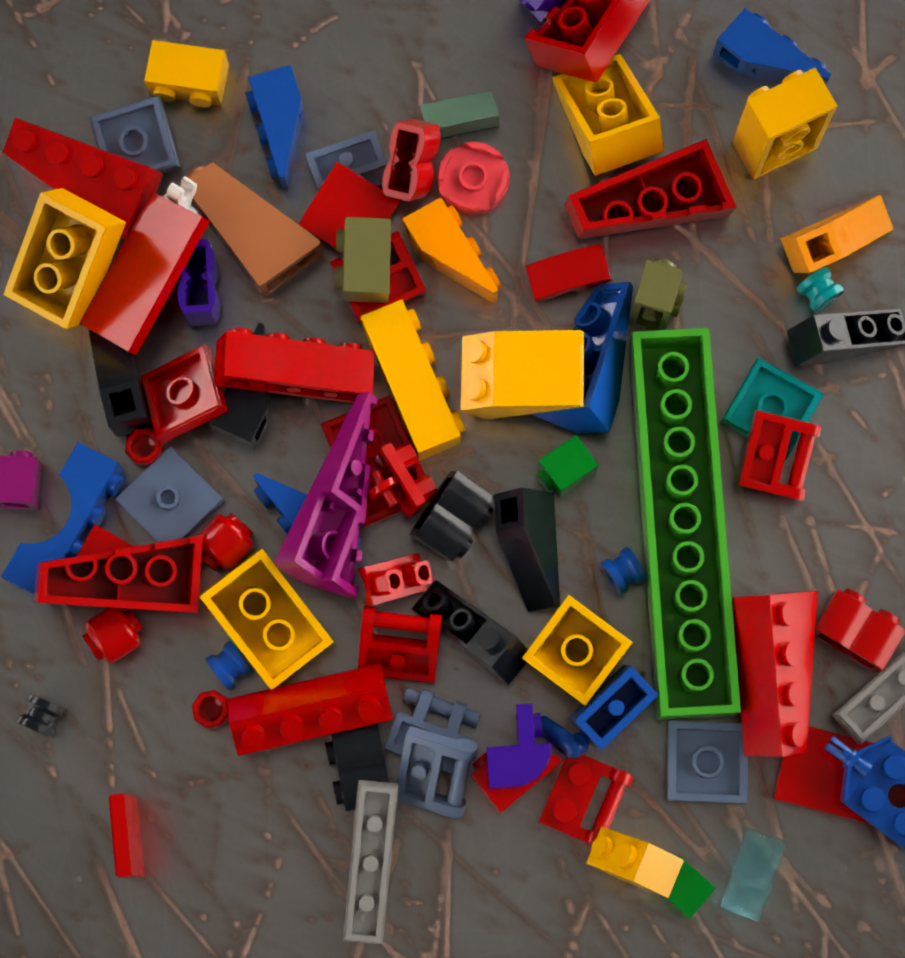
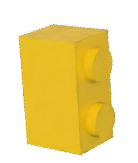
M152 40L144 82L149 95L153 97L159 95L163 102H174L177 99L189 101L198 107H210L211 104L222 106L229 63L225 50Z
M601 826L598 836L592 843L591 852L586 864L622 881L669 898L684 860L648 842Z

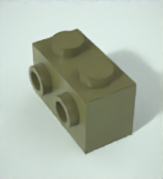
M345 217L344 229H337L336 252H343V266H336L335 289H342V301L387 303L390 293L391 219Z
M664 259L646 260L629 319L630 325L651 331L666 330L670 316H678L686 292L687 284L681 283L683 269L676 268V264Z

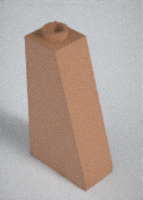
M211 162L206 167L199 166L187 175V178L197 184L192 204L202 217L210 221L208 225L263 298L324 256L322 245L314 235L215 163Z

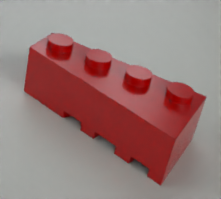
M14 118L2 152L54 190L63 188L125 221L126 224L121 235L124 239H126L151 191L157 193L163 177V173L148 166L18 118Z
M203 535L37 563L34 603L198 613Z
M818 591L732 597L744 756L783 757L807 752Z

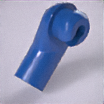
M541 716L542 737L549 743H552L567 758H579L581 754L588 751L589 742L583 733L577 732L572 735L549 717Z

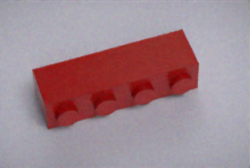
M231 328L216 341L214 386L354 403L358 393L370 392L373 394L374 351L362 349L360 344L342 343L339 346L329 345L320 338H306L303 341L292 340L284 333H269L263 336L252 334V331L247 328Z
M381 663L280 686L273 690L267 689L227 699L229 726L238 756L393 720Z

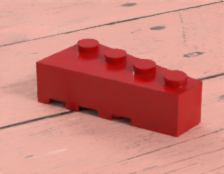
M568 0L561 8L555 6L545 16L547 22L538 31L532 29L524 37V40L537 67L597 83L650 0Z
M707 139L568 196L564 204L578 239L726 218L737 207Z

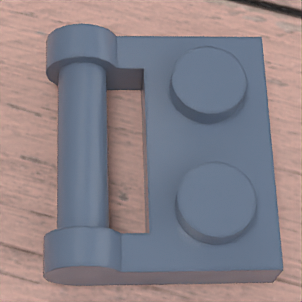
M410 726L406 733L397 778V801L452 818L462 817L466 807V800L463 797L471 761L476 759L477 743L466 738L455 740ZM445 756L455 759L450 788L446 796L437 793Z

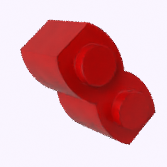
M418 119L398 121L395 124L389 140L391 159L385 167L382 179L385 196L409 202L424 198L428 194L434 177L432 160L440 146L441 134L438 124Z
M838 589L832 593L816 620L815 637L843 652L875 673L883 671L905 634V629L898 625L900 619L886 610L879 609L876 612L865 605L867 600L861 594L851 589H845L844 592Z

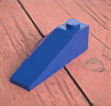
M631 282L606 283L596 286L574 318L576 326L573 330L584 332L583 407L531 415L575 433L610 431L620 400L633 292Z

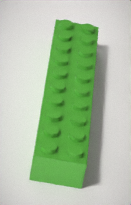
M709 328L634 331L629 342L645 571L647 576L646 585L654 690L659 694L655 698L656 720L735 717L741 713Z

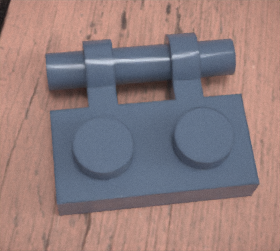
M407 687L402 701L416 706L413 717L397 712L384 749L402 756L406 733L410 726L455 740L461 738L472 740V738L458 734L461 723L476 728L481 713L468 709V704L456 701L454 704L434 696L435 692L423 688L421 692ZM428 711L449 718L446 729L426 722L425 718ZM445 756L442 771L452 774L455 759Z

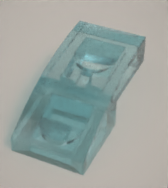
M747 827L727 884L721 908L760 922L773 887L772 880L786 846L785 841Z

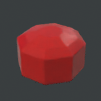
M136 429L126 438L125 454L137 466H150L163 453V443L156 439L152 429Z
M216 690L200 693L192 704L194 720L209 730L224 727L228 721V698Z

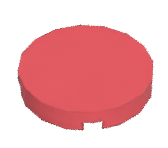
M473 141L462 143V146L447 151L438 164L436 176L440 197L448 207L453 205L457 212L468 215L487 213L500 205L508 193L510 180L509 168L500 152L486 143Z

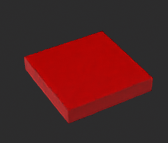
M337 161L298 225L336 250L337 229H344L345 217L390 219L400 200L385 196L381 188Z
M206 344L140 376L155 437L161 443H165L228 411L222 387L214 386L215 361L212 350Z
M125 793L110 795L108 799L115 875L117 878L145 877L138 799Z

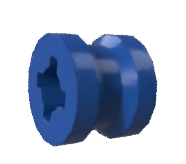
M628 547L622 549L619 556L615 559H606L600 563L607 580L620 596L626 593L628 587L633 583L641 584L647 580L642 565Z
M230 640L224 644L223 651L217 655L211 654L205 659L228 690L235 686V680L241 675L248 676L253 672L250 665Z

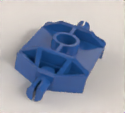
M833 735L828 741L829 743L825 745L824 750L843 762L841 764L844 767L840 802L905 849V806L897 808L888 799V791L893 785H900L905 788V751L891 741L893 738L890 736L857 751L849 748Z

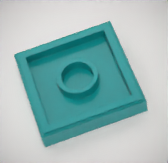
M757 357L721 419L720 424L748 438L754 410L809 422L824 393ZM792 431L785 460H787L800 437L799 432Z

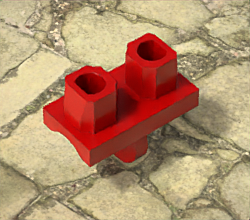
M389 443L381 447V453L372 460L376 470L370 474V477L376 486L368 492V495L372 501L383 497L389 508L398 504L405 518L409 519L415 516L423 505L437 492V487L432 478L427 474L416 480H413L408 470L415 467L419 462L418 456L411 444L394 448Z
M419 553L358 568L359 575L366 589V606H374L426 591V584H430L433 581L430 564L427 560L421 561Z

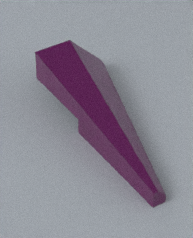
M370 392L358 393L273 562L299 582L349 598L357 597L359 586L354 585L356 563L361 562L362 551L357 550L359 526L365 524L371 468V465L366 464L367 445L373 442L374 431L369 429L371 407L377 405V398Z

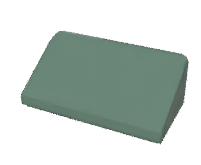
M491 90L420 105L423 121L438 124L441 138L499 126L500 116Z

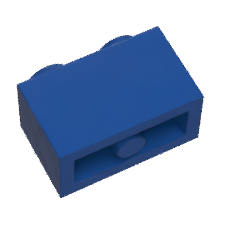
M623 665L601 686L586 706L582 704L568 719L587 737L594 747L602 750L659 694L632 666Z

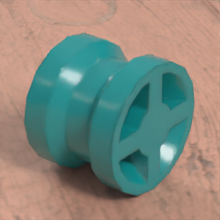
M827 266L811 274L796 288L800 295L807 296L810 300V308L814 313L830 305L845 291L840 284L834 283L831 279L832 272Z

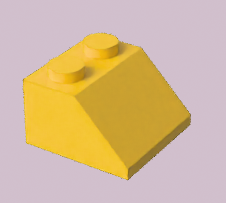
M568 595L522 659L586 706L610 677L634 643Z

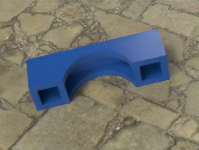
M77 442L59 474L71 495V512L67 523L57 535L44 542L20 543L1 578L34 596L37 563L77 556L95 524L100 526L106 514V510L103 508L109 497H115L124 483L125 477L122 474L125 470L121 465Z

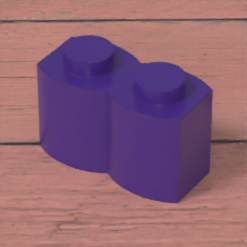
M200 239L181 273L182 278L178 285V302L190 326L217 324L221 313L220 298L215 288L219 278L218 263L208 239Z

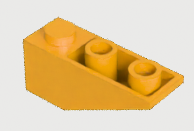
M877 195L780 239L793 273H811L848 256L893 230V226L881 195Z
M440 197L402 218L403 232L423 263L492 304L498 301L500 281L491 267L485 269L478 258L482 255L480 248L472 236L465 237L459 227L463 225L462 220L453 205L447 207Z

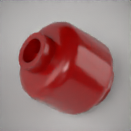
M232 513L227 517L222 514L215 515L198 534L203 535L201 560L214 571L219 566L225 570H233L253 549V541L250 538L253 532Z
M107 608L86 622L85 630L87 633L82 635L98 662L104 659L108 663H114L139 647L140 638L137 632L142 630L143 627L131 609L124 613L120 608Z

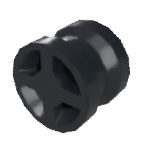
M29 694L26 700L28 708L24 714L19 715L16 723L53 738L56 732L54 724L57 718L63 716L66 709Z

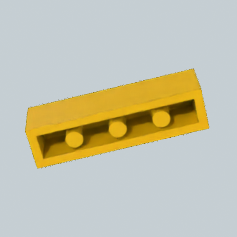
M402 299L360 316L362 328L371 349L374 351L376 361L419 461L460 445V432L465 431L457 409L450 411L445 398L450 397V393L443 376L436 378L431 364L436 363L429 343L421 344L416 331L421 330V325L413 308L407 310Z

